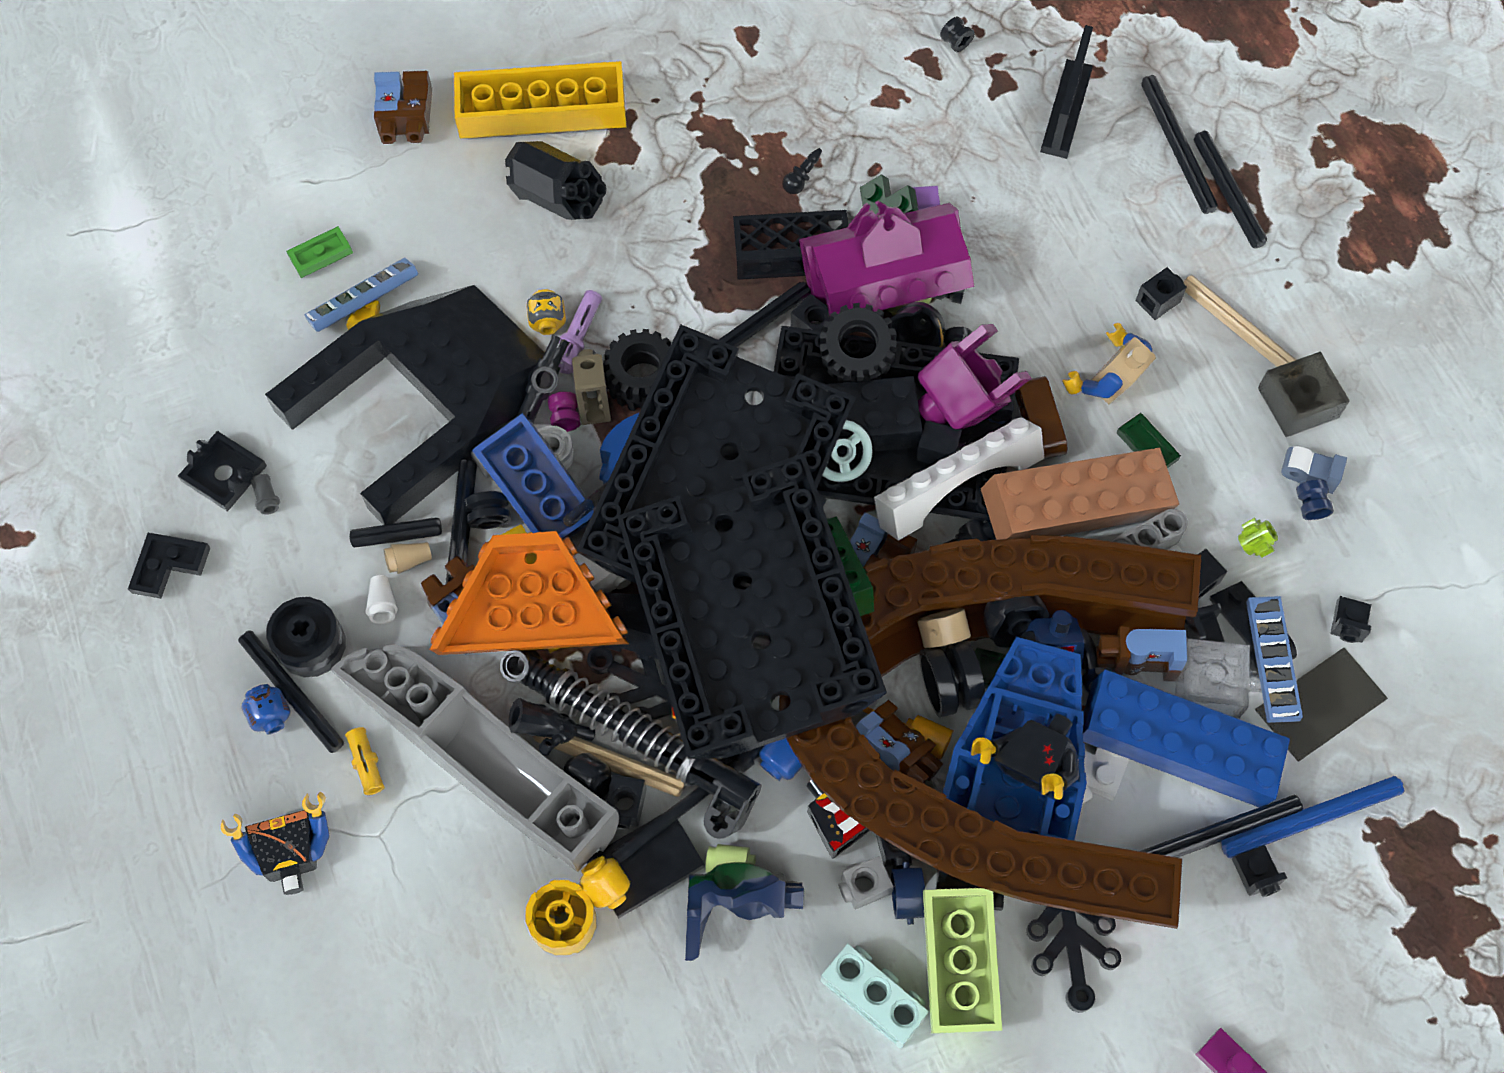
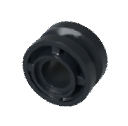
M484 491L467 497L465 499V507L467 511L471 512L467 515L468 526L477 529H493L511 521V514L508 509H505L509 505V501L503 492Z

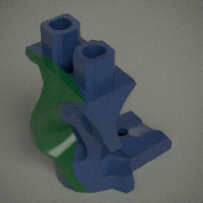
M744 862L719 864L706 874H689L685 961H693L699 957L704 929L713 907L722 905L736 916L746 920L758 919L770 914L773 918H783L784 908L803 909L804 887L802 882L785 881L784 874L782 873L776 874L763 867Z

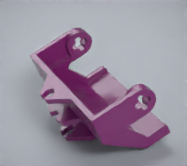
M880 201L875 202L878 206V213L875 214L872 210L869 211L870 205L866 203L847 228L799 239L807 285L814 297L825 305L827 303L829 316L834 311L837 314L840 313V307L847 305L848 309H852L853 303H860V308H865L866 304L873 305L872 311L876 312L878 309L884 310L974 287L971 258L961 232L959 210L951 203L905 214L898 207H889Z

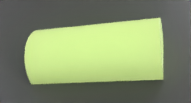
M984 888L923 890L931 1033L1002 1031L993 891Z

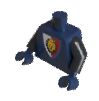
M1064 610L1054 612L1052 618H1041L1031 621L1026 632L1019 638L1081 654V673L1082 669H1086V673L1082 676V685L1089 693L1090 683L1098 676L1095 668L1098 667L1095 643L1087 630L1080 628L1077 619Z

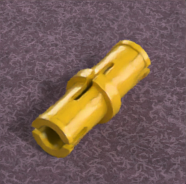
M364 727L354 728L345 734L353 756L351 763L353 769L358 771L364 794L373 795L385 788L376 764L378 757L375 752H372L366 735V729Z

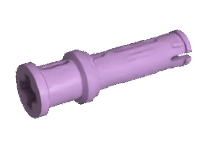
M587 290L584 293V297L567 333L560 336L562 340L570 342L561 360L562 364H559L561 368L560 373H573L572 359L577 357L579 352L584 349V336L602 301V296L595 291ZM585 312H586V315H585V317H584V319H583V321H582V323H581V325H580V322H581V320H582V318H583V316H584V314H585Z

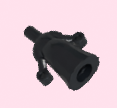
M517 698L510 708V732L547 737L539 745L540 753L544 756H548L556 746L567 743L574 737L592 741L595 737V729L591 730L590 727L576 724L567 714L558 713L544 704L538 705L522 698Z

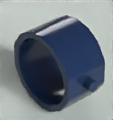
M904 862L903 869H891V882L893 884L892 902L895 919H907V925L914 924V918H924L923 890H925L922 868H910L909 862Z

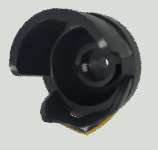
M911 302L902 306L890 318L892 329L896 331V341L942 347L946 334L945 324L941 314L933 306L924 302Z

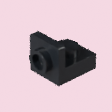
M1340 596L1336 601L1330 634L1339 636L1345 642L1362 643L1371 633L1372 626L1368 625L1372 604Z
M1265 845L1232 858L1249 896L1260 893L1262 897H1267L1281 890L1279 885L1287 879L1285 872L1278 873Z

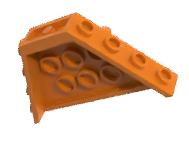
M557 531L493 535L489 542H485L479 551V561L474 570H470L463 580L462 586L464 588L458 599L452 600L447 609V619L442 627L440 626L435 630L431 638L432 646L429 650L437 655L629 643L624 637L628 633L625 625L619 616L612 618L607 610L608 607L612 606L602 589L596 592L592 586L591 581L595 579L592 572L585 563L579 565L574 557L578 552L569 537L563 539ZM530 553L537 555V560L533 564L526 562V557Z

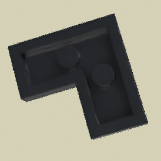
M148 532L128 590L132 594L162 599L171 571L202 575L210 546L204 542Z

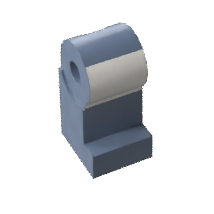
M1293 446L1287 449L1281 473L1284 477L1299 484L1311 480L1327 481L1329 493L1333 494L1342 481L1347 457L1335 454L1332 458L1314 453L1305 447Z

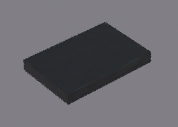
M659 816L608 845L603 852L601 850L596 852L586 864L601 856H604L605 859L612 858L610 855L612 852ZM678 819L619 864L630 881V887L625 893L626 900L613 909L618 919L686 879L689 877V874H694L705 867L704 862Z

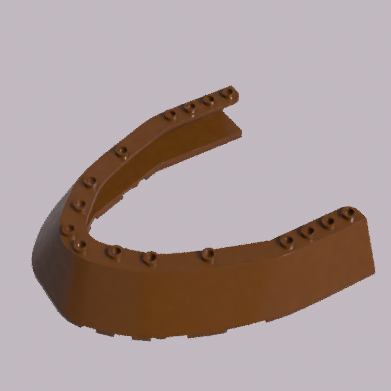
M1031 535L1030 538L988 541L969 539L930 546V549L926 551L899 555L890 560L883 558L866 566L864 570L873 586L875 611L862 615L861 619L881 677L908 659L919 655L920 650L925 649L917 623L919 618L941 611L963 608L965 609L971 634L967 640L977 641L990 638L983 621V612L987 602L1014 597L1039 595L1046 605L1050 618H1052L1054 612L1064 610L1077 619L1080 628L1086 629L1091 634L1116 635L1120 626L1130 627V632L1136 629L1184 630L1186 616L1196 617L1198 612L1201 555L1069 536ZM779 696V711L789 707L791 699L788 696ZM852 716L786 738L808 775L844 813L885 841L938 870L972 885L1029 903L1174 929L1178 928L1182 858L1019 832L997 820L993 822L977 812L947 799V795L897 770L893 771L880 759L879 753L871 746L865 736L859 733L852 722Z

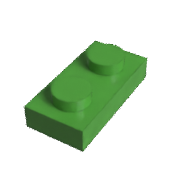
M339 226L286 251L300 278L353 253Z

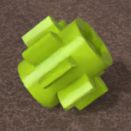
M1254 517L1242 524L1244 530L1238 535V540L1248 555L1255 553L1256 556L1260 555L1263 558L1275 551L1272 545L1278 541V535L1269 521L1261 522L1260 519L1256 520Z

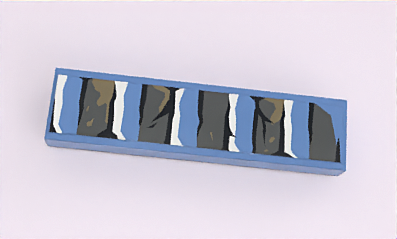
M404 257L304 315L309 324L317 332H320L418 276V272L415 266Z
M1281 596L1248 598L1246 604L1267 723L1301 721L1303 715Z

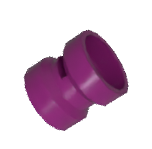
M563 391L549 396L548 407L552 412L550 417L551 426L561 427L567 432L579 428L581 422L580 415L576 412L578 408L576 394Z

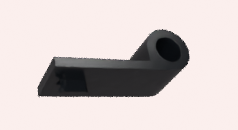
M1240 581L1211 595L1209 600L1213 605L1220 604L1222 609L1220 613L1245 641L1246 654H1244V661L1251 671L1258 673L1246 604L1248 598L1255 597V595ZM1288 635L1293 660L1297 656V650L1293 640Z

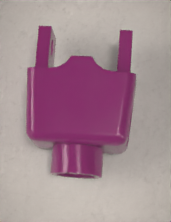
M982 324L962 341L951 342L920 371L918 379L927 393L917 401L919 412L925 420L943 425L948 422L954 429L975 426L1010 403L1011 399L1009 396L1032 379L1027 371L1016 372L1001 384L1002 370L994 359L983 358L976 349L998 332L994 324Z

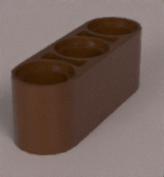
M1046 376L1032 378L1015 391L1020 415L1041 428L1044 459L1066 455L1068 451L1067 439L1049 381Z

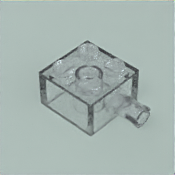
M1186 639L1187 663L1176 680L1175 696L1240 719L1249 707V692L1262 693L1259 673L1251 672V669H1249L1250 645Z

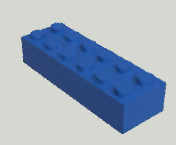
M1106 669L1093 679L1083 713V742L1256 807L1267 805L1276 800L1290 738Z

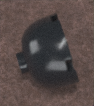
M1039 595L987 602L983 612V621L988 636L996 646L1002 648H1010L1015 638L1020 637L1026 632L1031 621L1034 619L1050 618L1046 605Z

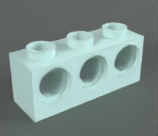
M847 943L821 975L820 981L901 1049L929 1013L924 1008L926 1002L915 992L910 990L907 993L897 985L899 983L898 978L889 970L883 968L880 971L871 963L872 957L858 945L853 948ZM845 963H852L858 968L859 975L853 979L845 978L840 972V967ZM873 985L880 986L885 991L886 998L880 1002L872 1001L867 995V989ZM898 1008L909 1010L912 1014V1022L907 1025L898 1023L894 1018V1011Z

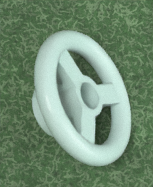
M846 420L843 429L852 431L854 434L848 439H838L831 454L832 459L839 463L841 473L834 472L826 467L822 475L831 481L847 482L856 479L865 472L871 462L872 443L870 437L860 425ZM861 441L863 446L862 459L850 471L849 463L856 455L855 445ZM840 445H844L847 448V454L844 457H839L837 454V448Z

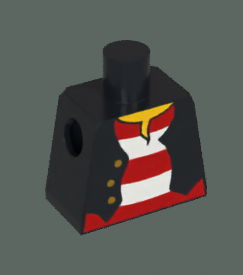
M813 780L808 782L806 786L816 799L808 805L807 813L829 855L834 859L869 833L870 830L836 806Z

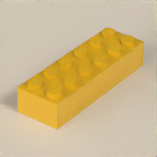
M622 62L454 72V108L459 137L461 139L626 127Z

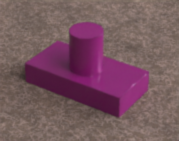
M1219 1028L1195 1054L1214 1073H1267L1222 1028Z

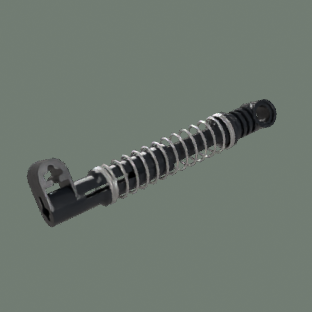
M535 649L511 650L502 656L499 664L500 671L508 681L520 682L535 690L538 694H542L545 697L546 703L553 708L559 707V711L565 710L570 705L569 717H574L579 711L582 712L580 723H585L591 717V730L595 729L600 723L603 724L601 736L606 735L610 729L613 730L612 742L619 739L622 742V748L630 746L633 748V754L642 753L644 761L650 758L655 761V767L661 764L666 767L665 773L673 771L676 773V779L681 778V782L688 786L697 785L714 795L703 820L707 833L712 837L724 839L744 826L761 791L762 784L716 758L688 759L682 738L678 737L681 734H673L672 727L663 728L662 722L659 720L652 722L651 715L646 714L642 716L639 708L631 710L629 702L620 704L618 696L610 697L608 690L599 691L598 685H589L587 678L578 679L577 673L573 670L556 668L555 665L543 660ZM519 658L524 662L523 672L518 667ZM582 680L586 682L585 689L578 685ZM590 687H596L595 695L588 691ZM603 692L607 694L606 701L599 698V695ZM617 699V707L610 704L609 701ZM627 705L628 713L620 710V707ZM731 806H733V807H735L736 809H738V810H736V811H734V812H732V813L726 815L725 818H724L723 816H721L722 814L728 812V811L730 810Z

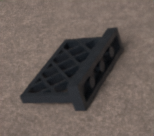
M1085 25L1075 61L1066 59L1041 146V153L1065 159L1068 158L1093 65L1084 63L1093 30L1092 26Z
M847 210L733 216L737 279L805 276L799 239L811 237L819 229L825 233L835 231L826 225L828 221L841 220L842 224L835 230L847 228ZM801 222H809L813 226L805 231L797 225ZM772 224H781L784 226V228L778 233L769 227ZM752 225L756 229L747 234L740 229V226ZM790 231L800 236L793 243L785 238ZM761 233L771 237L765 244L756 239ZM776 243H780V244H782L783 246L786 247V249H771V248H772ZM749 244L758 249L754 251H742Z

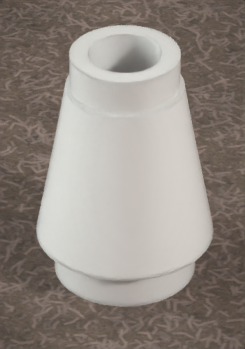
M377 575L370 579L366 614L373 623H389L394 620L398 608L389 578L384 575Z

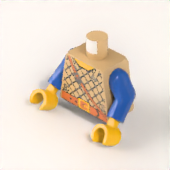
M1115 323L1116 331L1113 333L1106 332V335L1114 346H1123L1091 380L1086 379L1083 382L1077 371H1071L1068 373L1070 379H1063L1062 382L1067 392L1071 395L1082 391L1083 394L1102 398L1109 405L1127 390L1156 359L1155 354L1152 352L1151 344L1146 339L1137 335L1128 334L1120 323Z

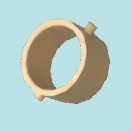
M963 608L933 613L917 620L923 647L925 648L957 643L971 636L965 609Z

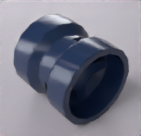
M1311 480L1297 486L1298 499L1303 503L1301 507L1303 519L1319 520L1333 514L1332 501L1327 498L1329 493L1327 481Z

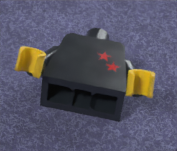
M1059 713L1054 715L1047 727L1034 720H1029L1023 726L992 740L983 737L973 740L971 755L981 754V763L988 764L991 757H995L994 760L1003 774L1055 801L1062 799L1063 791L1079 778L1077 751L1071 740L1066 737L1073 723Z

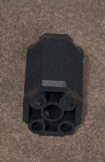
M543 141L516 142L505 159V166L510 168V176H506V184L519 200H529L567 220L593 218L603 202V197L606 194V184L602 181V176L590 161H581Z

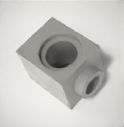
M880 856L843 871L842 883L838 884L844 901L846 903L851 901L855 910L891 895L893 890V884ZM861 877L868 878L872 882L873 888L869 891H861L856 887L855 881Z

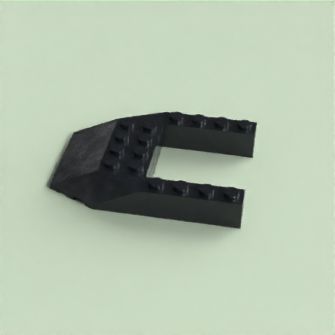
M475 285L410 301L358 322L265 395L274 412L293 430L386 358L449 421L360 493L367 509L383 525L393 524L458 471L461 460H472L471 452H473L472 450L516 418L527 394L525 389L528 384V374L536 367L539 358H543L545 352ZM545 371L539 372L535 380L538 387L541 384V377Z

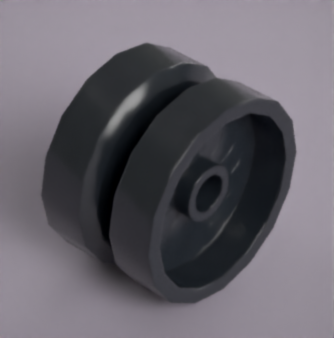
M296 597L282 603L272 613L267 623L266 639L271 651L290 673L301 677H318L331 671V668L341 660L346 649L345 633L332 609L323 601L312 597Z
M965 639L949 644L946 647V652L940 647L920 650L919 658L922 677L935 714L939 718L956 714L959 703L966 710L977 708L985 693V686L978 659L970 642Z

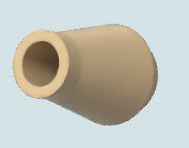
M428 542L391 544V547L384 549L389 573L397 572V574H400L425 561L432 560Z

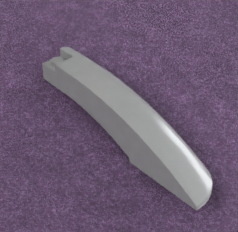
M384 645V648L374 650L364 648L346 656L331 668V671L458 782L556 859L560 858L575 871L579 872L598 849L603 852L613 839L619 824V815L616 809L565 773L519 735L511 733L507 725L471 696L463 686L410 649L395 645Z

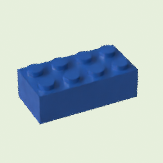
M520 414L472 450L532 533L557 531L565 539L566 537L571 538L589 524L595 508L525 414Z

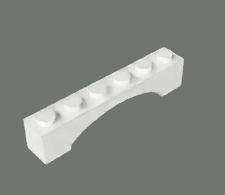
M1022 417L1014 419L1000 429L988 433L978 441L963 447L958 452L939 460L936 464L915 473L912 477L875 496L880 528L897 540H900L923 527V520L934 506L950 491L971 477L987 470L1004 466L1025 470L1043 460L1044 450L1041 428Z

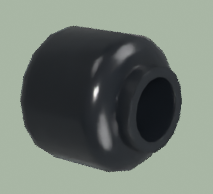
M588 752L572 757L566 762L563 771L599 798H603L609 792L612 779L609 765Z

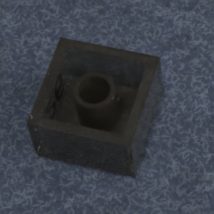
M1321 351L1267 370L1258 386V390L1285 437L1339 418L1350 402Z

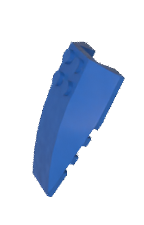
M1019 637L1015 638L953 749L943 789V794L947 795V799L975 811L993 822L997 820L1019 832L1075 840L1087 785L1084 768V716L1081 697L1083 696L1081 654ZM1059 713L1073 723L1066 737L1071 740L1077 751L1079 778L1063 791L1062 799L1055 801L1003 774L994 760L995 757H991L988 764L981 763V754L971 755L973 740L982 737L988 740L1001 737L1023 726L1029 720H1034L1047 727L1054 715Z

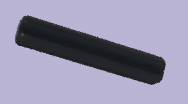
M435 517L352 529L349 533V539L352 547L356 548L438 536L442 534V524L440 519Z

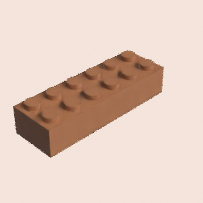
M1160 448L994 474L981 488L996 540L1030 538L1031 535L1062 536L1142 522L1153 518L1165 510L1175 509L1180 505Z

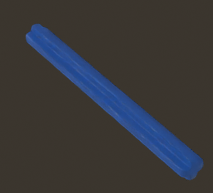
M1393 776L1306 808L1298 813L1221 841L1222 851L1228 858H1232L1402 795L1405 791L1401 779Z

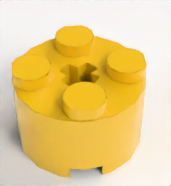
M552 880L530 896L526 906L525 922L534 941L544 951L554 955L579 953L586 948L596 930V912L590 897L579 884L569 880ZM561 912H566L568 919L561 924H557L554 919L555 916L560 917Z

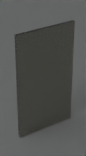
M1344 647L1296 680L1303 715L1301 721L1267 723L1264 703L1257 707L1255 711L1274 733L1290 738L1288 751L1299 762L1388 698Z

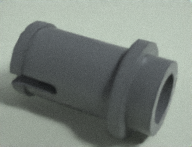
M258 474L252 477L253 480L251 479L250 483L257 500L255 502L256 509L264 515L276 512L279 509L280 499L274 494L270 476L268 474Z

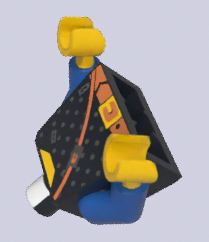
M319 792L317 795L319 805L311 804L309 794L307 793L302 801L304 810L245 826L246 832L241 831L243 821L240 815H233L238 824L233 829L228 828L222 819L221 831L227 836H232L231 843L240 860L253 873L264 876L270 882L281 880L284 895H293L304 890L301 874L314 871L317 868V860L322 857L330 835L326 814L324 811H321L326 800L322 792Z

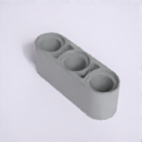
M1168 509L1114 538L1111 542L1167 550L1180 541L1187 528L1188 520L1183 512L1177 509ZM1165 525L1173 526L1176 531L1168 530ZM1139 539H1146L1151 543V545H1144L1139 541Z

